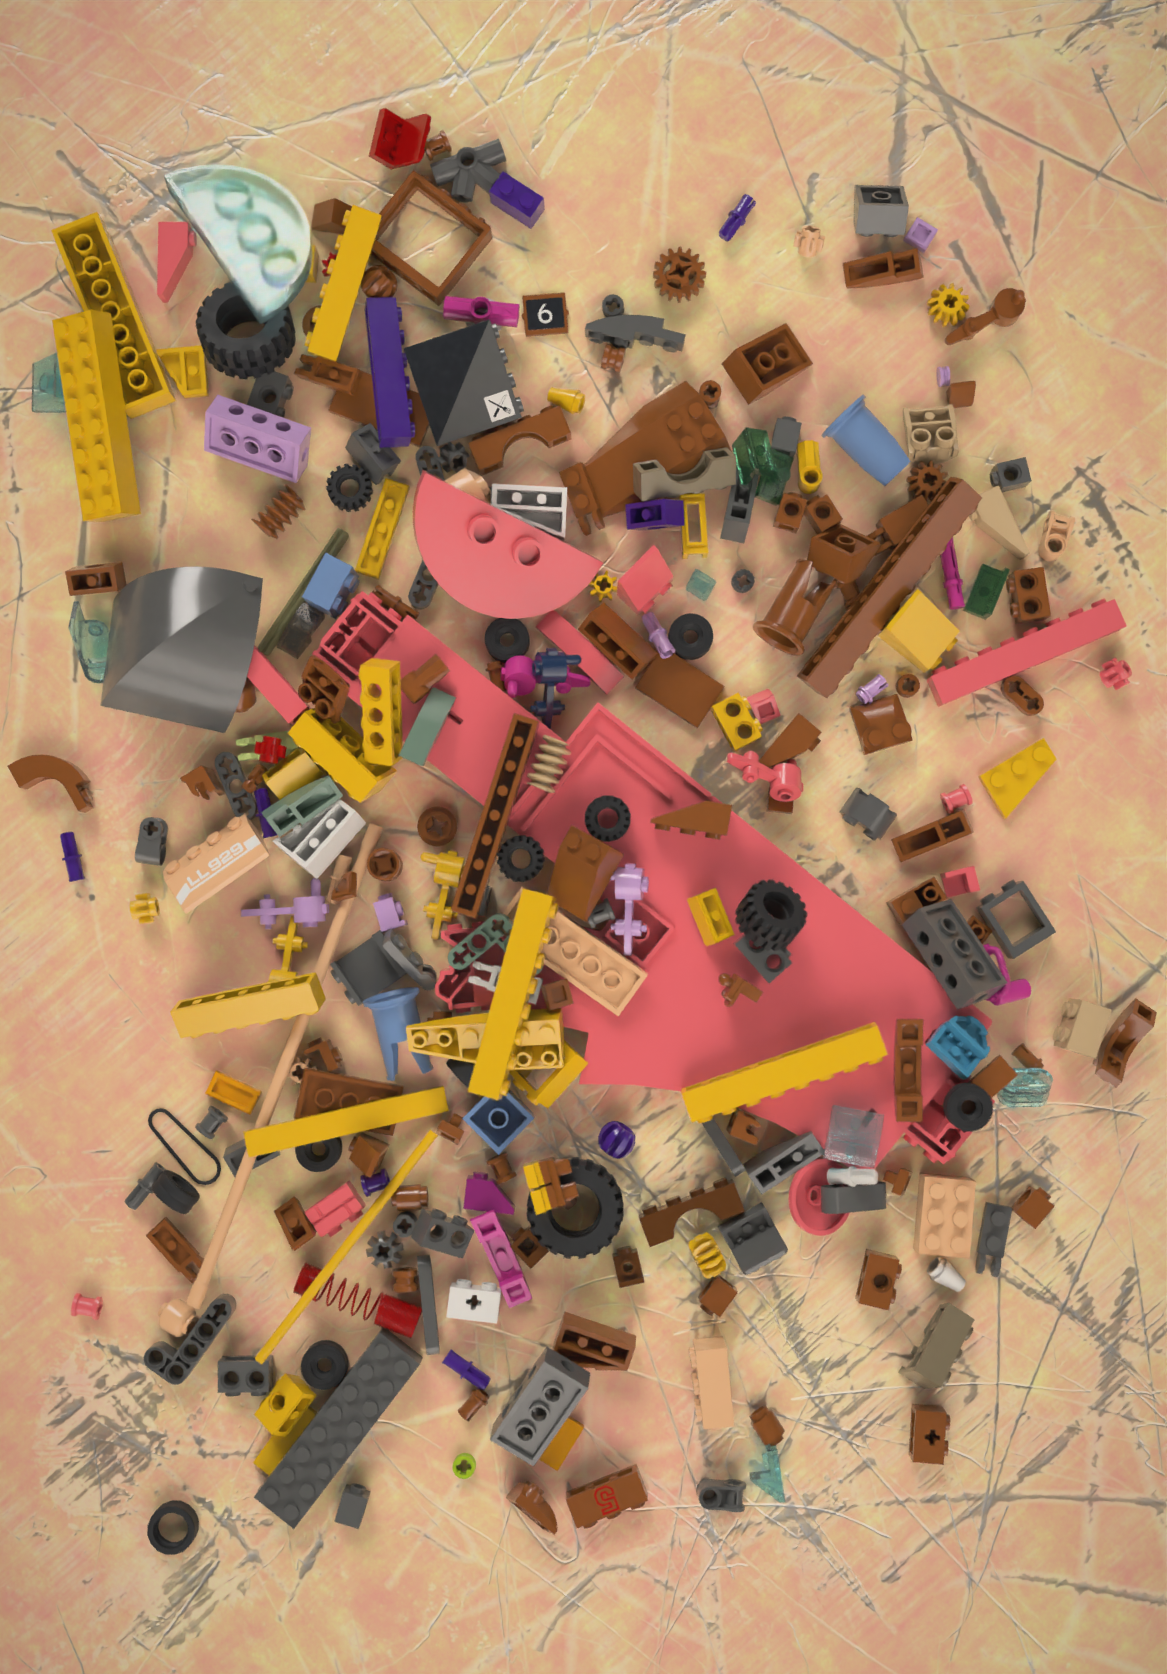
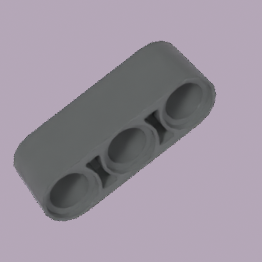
M878 1181L874 1185L857 1184L855 1187H851L849 1184L821 1186L822 1213L841 1214L886 1209V1182Z

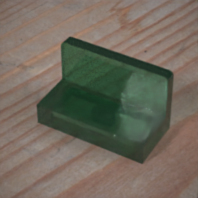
M745 427L732 444L742 485H747L755 474L773 477L777 472L767 430Z
M982 564L963 611L984 620L989 618L994 611L1010 569L1005 567L1000 571Z

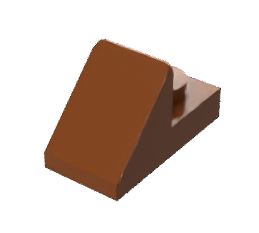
M295 1196L274 1211L293 1251L315 1237L317 1231L305 1215L300 1201Z

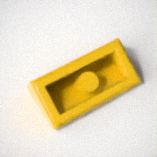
M716 888L687 899L705 946L716 944L735 935Z

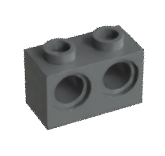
M745 934L733 943L768 983L773 981L792 964L789 960L792 954L786 948H780L778 951H773L771 948L763 950L762 946L758 949H753L750 947L749 941L744 938ZM771 954H777L780 958V963L775 968H769L766 963L767 957Z
M433 1208L432 1212L422 1209L411 1238L421 1247L463 1259L474 1229L467 1225L468 1220L458 1215L450 1218L447 1217L445 1212Z
M256 1355L222 1356L218 1361V1393H225L229 1397L239 1396L241 1393L251 1392V1396L266 1395V1392H269L273 1387V1355H269L263 1364L254 1359ZM228 1372H235L239 1380L237 1382L231 1381L228 1378ZM253 1372H261L264 1376V1381H256L253 1377Z

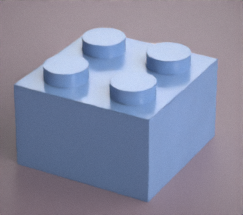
M325 552L302 598L309 606L336 619L338 615H342L348 605L346 600L350 593L353 594L359 585V576L351 565Z
M509 1089L507 1096L503 1095L502 1100L483 1096L463 1117V1120L499 1155L535 1118V1114Z

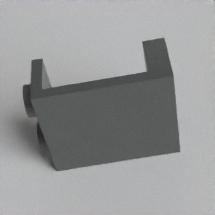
M381 930L373 934L370 939L350 953L330 964L333 968L330 971L337 983L342 982L347 989L344 993L352 1004L356 1002L358 1006L362 1005L365 999L377 995L407 974L382 947L385 932H381Z

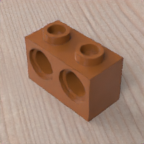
M1044 567L1016 570L1008 575L1009 579H1006V589L1008 594L1011 593L1010 614L1012 618H1015V624L1042 621L1049 618L1051 612ZM1021 578L1029 581L1030 589H1024L1021 586ZM1024 603H1030L1033 606V614L1025 611Z

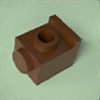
M530 1226L525 1230L520 1227L511 1236L514 1240L510 1244L511 1249L530 1269L550 1250L538 1242V1238L536 1235L533 1236ZM525 1240H532L533 1246L531 1248L525 1247Z
M624 1246L616 1249L617 1253L612 1255L619 1288L644 1283L637 1248L632 1249L631 1246ZM631 1263L633 1268L626 1271L623 1269V1265Z

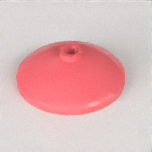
M817 1158L798 1170L789 1190V1208L795 1223L803 1231L817 1236H825L837 1231L849 1216V1213L826 1214L821 1212V1186L831 1185L827 1180L828 1170L830 1168L844 1169L836 1161L826 1158Z

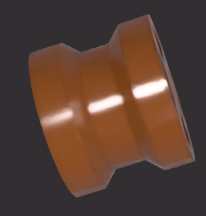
M606 344L601 368H612L615 372L620 373L626 348L615 349L612 345Z
M414 1267L393 1269L392 1275L395 1277L393 1291L413 1292L418 1290V1284L415 1282L418 1269Z

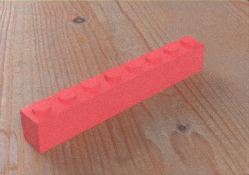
M1105 598L1092 603V609L1085 612L1082 608L1069 613V618L1061 621L1060 618H1056L1045 623L1047 628L1038 631L1037 627L1022 633L1024 637L1015 641L1014 637L1000 642L1001 647L992 650L990 646L978 651V657L970 660L966 656L955 661V666L950 669L942 666L931 672L933 676L928 678L927 682L938 707L1125 628L1127 625L1116 600L1113 599L1106 602Z

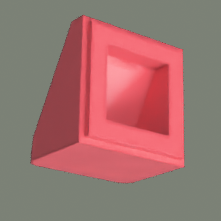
M769 689L747 697L754 718L758 719L760 724L781 716L775 697Z

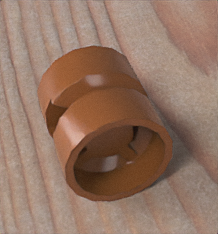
M379 848L369 855L367 869L369 874L375 879L392 881L401 874L403 861L395 851Z

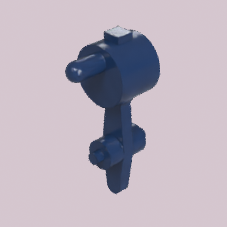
M546 648V652H537L535 661L532 662L533 676L536 677L538 684L545 685L543 700L535 701L534 706H530V711L534 712L535 716H542V723L550 730L552 716L561 715L562 710H565V704H561L560 700H554L555 683H564L566 681L567 665H578L582 661L580 655H565L563 651H557L556 648Z

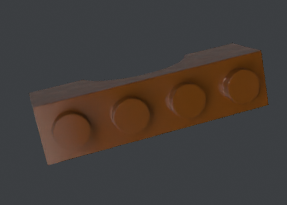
M722 1178L713 1182V1187L705 1190L703 1187H698L689 1191L690 1195L684 1198H680L678 1195L665 1201L666 1204L660 1207L654 1204L643 1208V1213L639 1214V1220L649 1247L673 1239L674 1228L678 1219L689 1210L706 1209L713 1212L720 1220L745 1212L734 1181Z

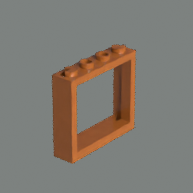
M413 170L379 213L382 215L370 255L436 305L440 306L445 296H448L492 240L491 226L485 223V219L482 217L478 219L472 215V211L464 203L458 204L452 199L448 191L443 188L439 190L433 185L432 180L428 176L419 175ZM417 190L478 236L477 240L440 287L377 241Z

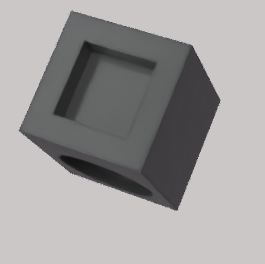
M784 416L782 419L777 418L769 453L793 458L802 423L796 422L795 418Z
M1026 457L997 463L992 468V472H990L992 487L999 485L1001 492L1024 488L1032 481ZM1004 471L1011 472L1014 480H1007L1004 477Z
M346 1484L334 1522L359 1529L371 1491L366 1490L360 1484Z

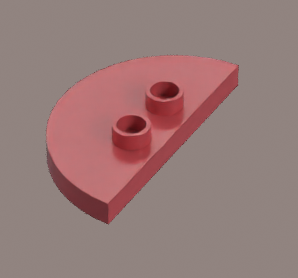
M424 470L422 471L413 503V529L416 544L423 562L437 583L451 597L464 606L481 614L498 618L521 619L538 616L555 610L576 597L589 585L601 568L603 562L592 555Z

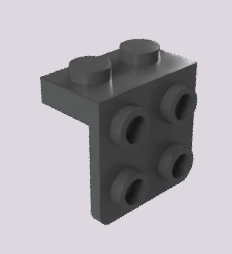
M762 1202L718 1226L744 1275L756 1272L761 1267L781 1258L788 1252L785 1242Z

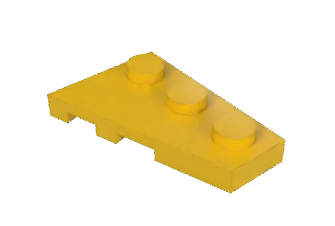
M1042 738L978 776L1003 819H1006L1057 758L1045 739Z

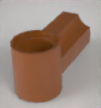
M435 654L416 671H411L401 679V690L415 704L431 691L430 688L446 676L450 670L438 655Z

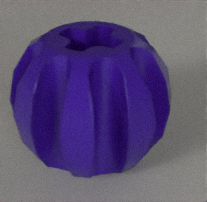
M611 1121L601 1128L598 1144L609 1156L621 1159L632 1152L635 1145V1134L625 1124Z

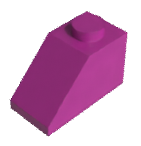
M473 1172V1175H468L463 1209L486 1212L494 1210L496 1213L514 1215V1203L499 1184L497 1185L494 1178L488 1177V1173Z

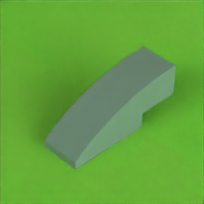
M434 687L432 688L399 756L424 767L456 697Z
M328 775L292 792L261 813L277 835L281 837L297 824L301 823L304 825L343 795Z

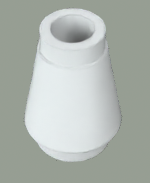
M936 1257L927 1268V1274L930 1275L931 1280L956 1292L961 1291L966 1284V1280L962 1278L945 1258Z

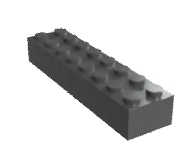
M382 1327L292 1447L260 1486L254 1498L295 1529L419 1367L423 1357L392 1332L388 1331V1329L386 1330V1328Z

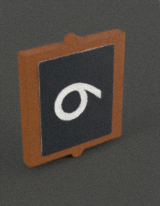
M565 292L522 296L524 310L522 319L525 322L526 337L568 334L567 316L569 311L566 310Z

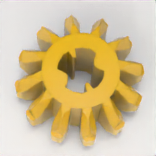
M951 283L948 289L944 284L940 285L939 291L933 290L931 293L932 298L927 301V306L931 307L928 310V315H935L933 322L937 323L941 320L943 327H946L948 322L955 326L958 320L963 321L966 317L965 312H968L970 308L969 304L966 303L969 295H961L963 287L955 290L954 283Z
M707 1232L702 1235L699 1234L689 1241L688 1247L691 1255L705 1278L715 1277L726 1269V1262L711 1234Z

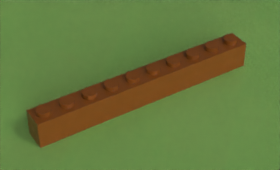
M949 478L798 673L797 677L816 693L828 698L829 695L837 690L840 681L852 671L854 663L860 655H863L868 650L869 644L874 637L883 631L885 623L891 615H894L899 610L900 604L905 597L914 591L916 583L930 570L931 564L936 557L945 551L950 539L961 530L962 524L968 516L976 511L982 497L969 484L960 478Z

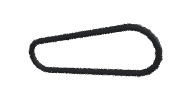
M162 1108L152 1111L148 1118L149 1127L192 1180L201 1185L215 1182L221 1172V1165L217 1157L169 1111ZM163 1112L168 1115L215 1161L217 1173L213 1179L200 1181L192 1174L153 1126L152 1117L154 1114Z

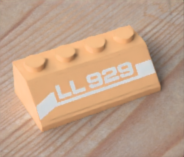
M243 814L241 817H235L230 820L227 826L219 832L216 831L210 834L206 841L199 846L190 848L186 855L179 860L170 862L165 867V870H163V875L184 912L188 913L267 858L269 852L262 834L250 819Z

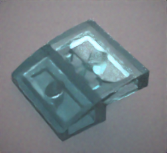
M833 1105L829 1129L826 1134L823 1158L874 1168L884 1115Z

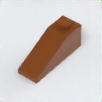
M798 713L760 758L759 763L771 768L805 753L807 749L812 752L821 740L818 736L822 732Z
M362 1132L358 1138L354 1136L349 1145L348 1151L352 1152L349 1159L366 1176L371 1177L380 1168L390 1144Z

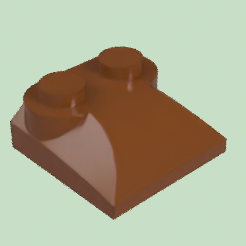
M898 694L849 708L864 755L913 741L911 726L906 720Z
M519 1482L505 1498L544 1531L555 1535L558 1531L557 1520L551 1506L542 1497L544 1491L533 1482Z

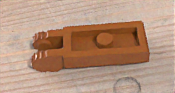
M304 354L301 355L299 360L305 365L312 366V369L309 372L296 368L294 375L311 383L354 396L363 374L359 369L318 356L315 358Z
M580 462L560 471V477L564 487H567L568 498L575 516L578 518L583 534L587 536L592 532L586 517L591 513L596 527L599 530L605 528L600 512L601 507L585 465Z
M165 1217L146 1234V1237L172 1266L193 1284L198 1275L187 1265L193 1261L200 1269L204 1258L199 1256L200 1253Z

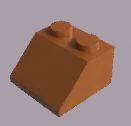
M839 524L811 538L807 560L813 562L812 567L817 572L826 573L840 583H848L862 575L880 548L881 543Z

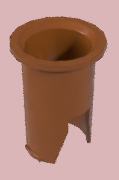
M805 559L796 561L794 569L764 620L756 621L753 624V630L762 640L784 653L800 656L804 653L805 649L802 642L834 587L837 586V580L835 579L831 584L820 582L803 598L802 596L807 590L813 566L812 561Z

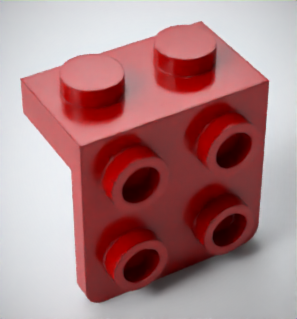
M387 108L380 109L369 157L391 170L419 163L425 154L424 148L427 135L430 132L431 116L425 113L403 119Z

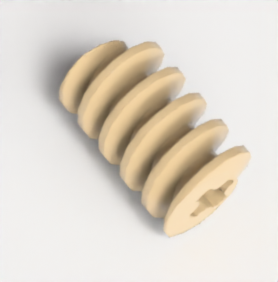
M543 735V739L548 745H539V749L544 754L535 755L540 764H531L536 773L527 774V777L532 781V783L528 784L544 791L555 793L556 790L550 784L559 783L554 774H563V770L558 765L567 764L562 755H570L571 752L566 748V745L569 744Z

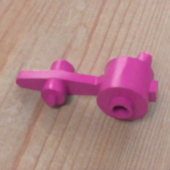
M514 656L506 661L504 668H501V681H504L508 696L511 698H515L517 695H527L535 689L537 681L536 677L532 674L533 660L526 656ZM567 666L566 681L564 683H555L554 686H556L557 692L565 694L570 692L571 687H589L591 680L589 676L571 673L570 668Z

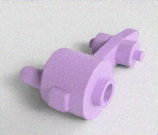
M626 863L625 867H617V870H615L610 879L615 880V898L625 899V919H616L615 924L611 923V930H615V935H624V955L632 956L633 936H642V932L647 931V925H643L642 920H633L634 900H643L644 892H648L649 877H645L644 868H636V864Z
M313 878L311 880V897L293 898L294 907L275 908V899H270V894H266L264 899L259 900L260 909L241 910V917L260 916V925H265V929H272L271 924H276V915L294 914V923H302L303 927H318V922L326 921L325 913H329V904H325V896H321L320 880Z

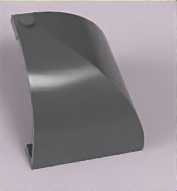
M176 567L148 573L123 587L113 601L100 706L225 733L238 706L251 663L260 615L263 578L213 567Z

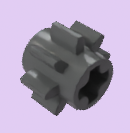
M448 442V444L440 448V457L437 458V461L447 473L451 469L457 473L464 467H467V458L470 455L464 450L465 447L460 442L456 445Z

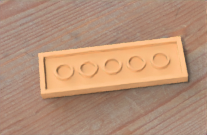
M524 885L503 912L513 923L522 890H529ZM557 910L555 919L551 918L548 927L552 929L548 944L544 943L542 953L545 954L543 963L619 1016L648 973ZM503 920L497 921L493 928L496 930L500 929L505 934V937L510 935L511 929L506 932L502 927L505 922Z

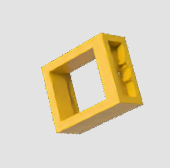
M564 1039V1056L566 1057L564 1059V1067L556 1068L538 1089L526 1079L534 1069L510 1070L509 1073L514 1077L512 1083L521 1091L526 1090L528 1092L526 1097L534 1105L537 1106L540 1103L548 1109L588 1065V1062Z

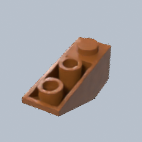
M704 801L652 818L650 823L655 824L654 829L670 831L671 826L681 828L680 833L695 836V832L700 831L706 832V838L720 840L721 835L727 836L732 805Z

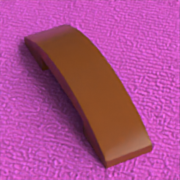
M896 1019L894 1042L896 1122H922L921 1045H923V1019Z

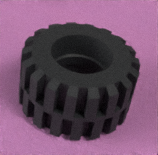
M769 879L767 882L761 880L758 884L755 883L736 909L735 914L737 917L735 920L736 924L740 925L739 931L746 935L745 939L754 942L753 945L756 947L762 946L763 950L771 948L773 951H778L780 948H786L802 930L807 921V911L804 910L806 905L800 901L801 896L798 893L795 894L793 888L784 886V883L780 881L776 883L774 880Z

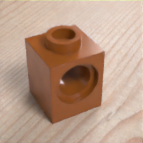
M795 492L783 493L773 527L797 533L807 500L803 499L801 494ZM792 506L796 509L797 514L789 516L785 513L784 508Z
M828 494L821 498L819 495L813 497L807 502L808 506L804 510V515L816 534L839 525L843 520ZM817 509H824L828 517L821 519L816 515L815 511Z
M1029 1186L1013 1204L1012 1211L1029 1226L1036 1229L1055 1206L1049 1201L1051 1196L1039 1187L1036 1190Z
M720 1275L713 1276L698 1296L701 1303L700 1308L710 1316L715 1313L721 1317L737 1295L736 1287Z

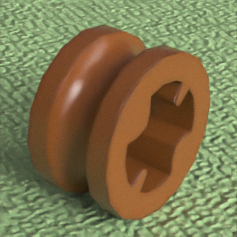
M912 674L903 675L896 683L897 693L905 698L912 697L920 688L919 679ZM904 680L913 682L912 692H908V689L904 691L902 688L905 684Z

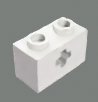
M457 1279V1282H452L450 1286L446 1318L497 1324L501 1289L497 1287V1284L491 1282H482V1285H474L470 1280ZM472 1295L477 1296V1300H479L477 1305L472 1304V1300H470Z

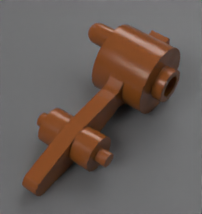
M1014 288L1001 290L991 303L988 312L966 319L961 326L945 338V344L950 346L963 340H971L978 332L992 322L1001 327L1013 325L1025 309L1027 300L1024 297V291Z

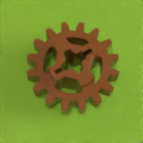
M678 247L676 253L670 248L668 249V256L660 255L661 262H655L654 268L656 271H653V278L657 279L654 283L655 288L661 287V296L667 293L668 301H671L673 297H677V302L681 303L682 297L690 301L692 293L696 296L699 295V288H703L705 281L702 279L706 278V271H703L705 263H698L699 254L691 256L690 248L684 253L682 248ZM669 264L670 270L666 271L663 275L664 269ZM696 275L695 281L692 285H689V280Z

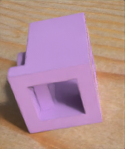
M392 893L378 896L379 901L374 902L373 905L381 932L408 925L407 920H401L400 916L404 915L401 902H396Z

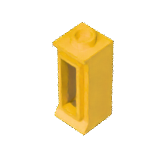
M686 493L680 495L679 500H683L684 526H680L682 559H687L688 555L702 554V558H707L708 541L705 493ZM699 504L701 542L689 543L687 505Z

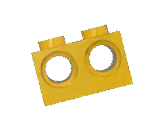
M739 692L713 705L710 709L733 753L759 740L762 737L760 732L763 731L758 719H752L749 713L751 706L745 696L741 697ZM731 704L737 706L739 714L735 717L729 716L726 713V706ZM741 726L749 728L751 732L750 737L747 739L739 737L737 733L738 728Z

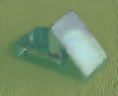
M768 1444L765 1445L766 1453L762 1454L765 1471L751 1472L749 1476L754 1484L780 1503L785 1502L778 1450L776 1445L771 1447Z

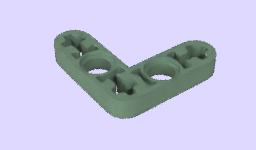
M503 913L492 915L449 952L448 962L450 966L458 970L466 968L496 942L506 952L510 935L503 941L500 937L505 934L500 929H493L495 925L493 920H503L505 924L502 927L506 932L510 929L512 930L513 922ZM476 934H481L486 938L485 947L477 948L474 946L472 939ZM469 947L472 952H469L464 957L465 963L462 961L456 962L454 960L456 957L455 952L457 951L460 954ZM543 965L541 969L537 968L536 975L541 972Z

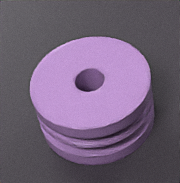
M949 366L937 367L936 378L938 387L950 385Z

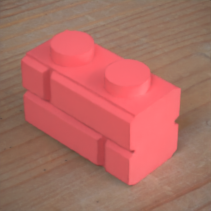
M348 1181L307 1209L305 1215L314 1225L320 1237L325 1236L327 1233L332 1237L343 1229L340 1224L348 1219L352 1223L362 1216L363 1212L361 1210L366 1204L357 1193L353 1184Z

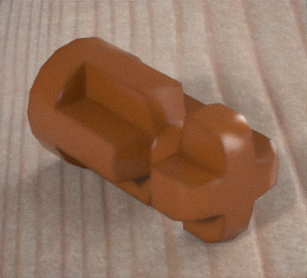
M256 764L247 777L248 780L243 782L242 788L248 793H253L257 789L256 786L263 781L262 775L268 771L267 768L261 764Z

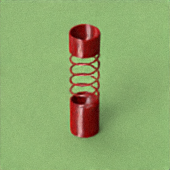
M306 1262L300 1271L293 1293L302 1296L322 1269ZM334 1273L331 1274L319 1297L316 1299L317 1293L312 1299L317 1302L329 1285L326 1305L328 1307L334 1302L342 1288L338 1305L339 1311H342L355 1291L351 1306V1315L354 1316L367 1296L363 1313L364 1321L368 1320L380 1300L374 1325L381 1326V1328H386V1330L388 1329V1331H393L402 1336H407L410 1339L422 1313V1307L420 1308V1306L413 1305V1303L394 1298V1296L387 1295V1293L384 1295L381 1292L365 1318L371 1287L368 1288L359 1306L353 1313L359 1282L356 1283L341 1308L347 1278L343 1279L336 1294L328 1304L335 1276Z

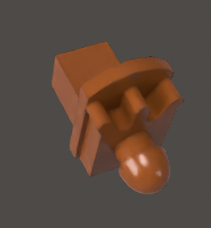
M735 973L732 978L728 974H721L719 976V983L722 986H726L721 995H723L722 997L725 999L724 1005L727 1007H731L735 1003L740 993L756 1003L763 994V991Z

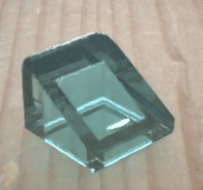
M695 569L686 586V590L701 600L706 601L717 582L700 570Z

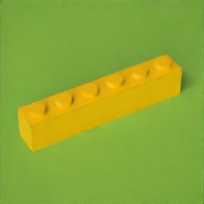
M356 205L352 206L351 211L346 210L342 225L346 226L343 236L338 235L334 248L338 250L336 260H330L327 274L331 275L329 283H323L319 298H322L323 302L321 308L316 307L313 314L312 322L316 323L313 333L308 331L304 346L308 347V354L337 362L382 215Z
M314 972L179 1000L170 1013L180 1038H198L205 1033L213 1032L214 1034H219L230 1028L243 1029L250 1024L259 1023L263 1025L275 1019L282 1018L283 1020H288L300 1014L313 1015L320 1010L326 997L317 973Z

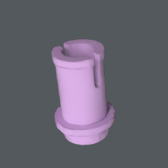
M880 674L876 675L864 687L860 686L856 692L857 698L863 704L871 703L873 697L889 686L886 683V679Z

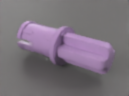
M653 612L644 614L642 622L649 633V641L654 643L661 658L664 659L672 656L675 649L666 635L667 630L661 627Z

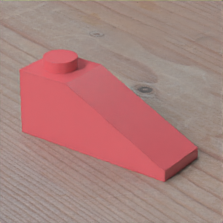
M158 222L157 295L163 303L169 302L193 256V246L197 245L196 232L192 230L188 222Z

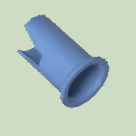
M863 394L821 436L823 438L826 436L832 437L855 463L857 462L863 470L886 486L911 461L896 439L888 432L889 430L865 406L864 399L866 396Z
M406 987L383 992L363 1001L364 1007H368L372 1011L387 1072L386 1077L390 1081H394L395 1075L398 1074V1043L407 1040L406 1026L421 1023L415 1000L417 994L420 993L418 987ZM411 1052L423 1074L433 1069L429 1055Z

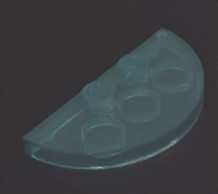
M200 165L164 175L167 190L258 322L262 324L284 310L303 288L309 276L313 256L308 220L295 197L281 184L264 174L237 166Z

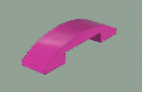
M491 1210L470 1219L478 1240L482 1243L499 1281V1287L508 1307L512 1308L531 1300L532 1295L516 1254L510 1247L511 1243L496 1212Z

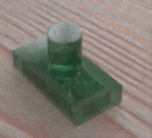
M774 449L768 451L755 498L775 506L780 505L786 482L791 477L790 469L794 460L793 457Z

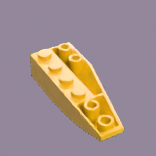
M562 1008L549 1011L547 1009L530 1010L528 1019H523L521 1027L524 1030L521 1045H516L514 1055H517V1062L514 1070L563 1068L564 1026ZM489 1013L458 1016L407 1025L408 1049L410 1052L476 1063Z

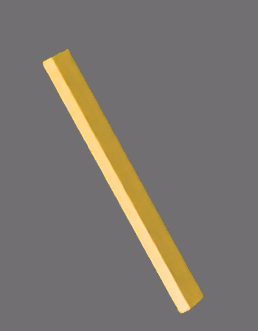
M442 1085L243 1131L248 1158L449 1110L444 1086Z

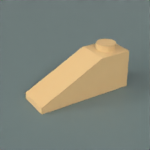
M999 485L979 494L982 499L978 503L976 511L969 515V518L972 521L974 520L981 530L1019 560L1025 558L1030 554V551Z

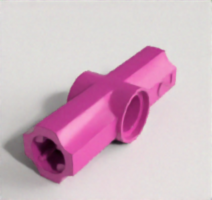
M445 296L443 319L472 322L474 324L490 319L491 324L495 323L498 326L517 328L520 305L489 301L485 297L469 299ZM479 308H485L488 310L487 313L482 316H479L475 313Z

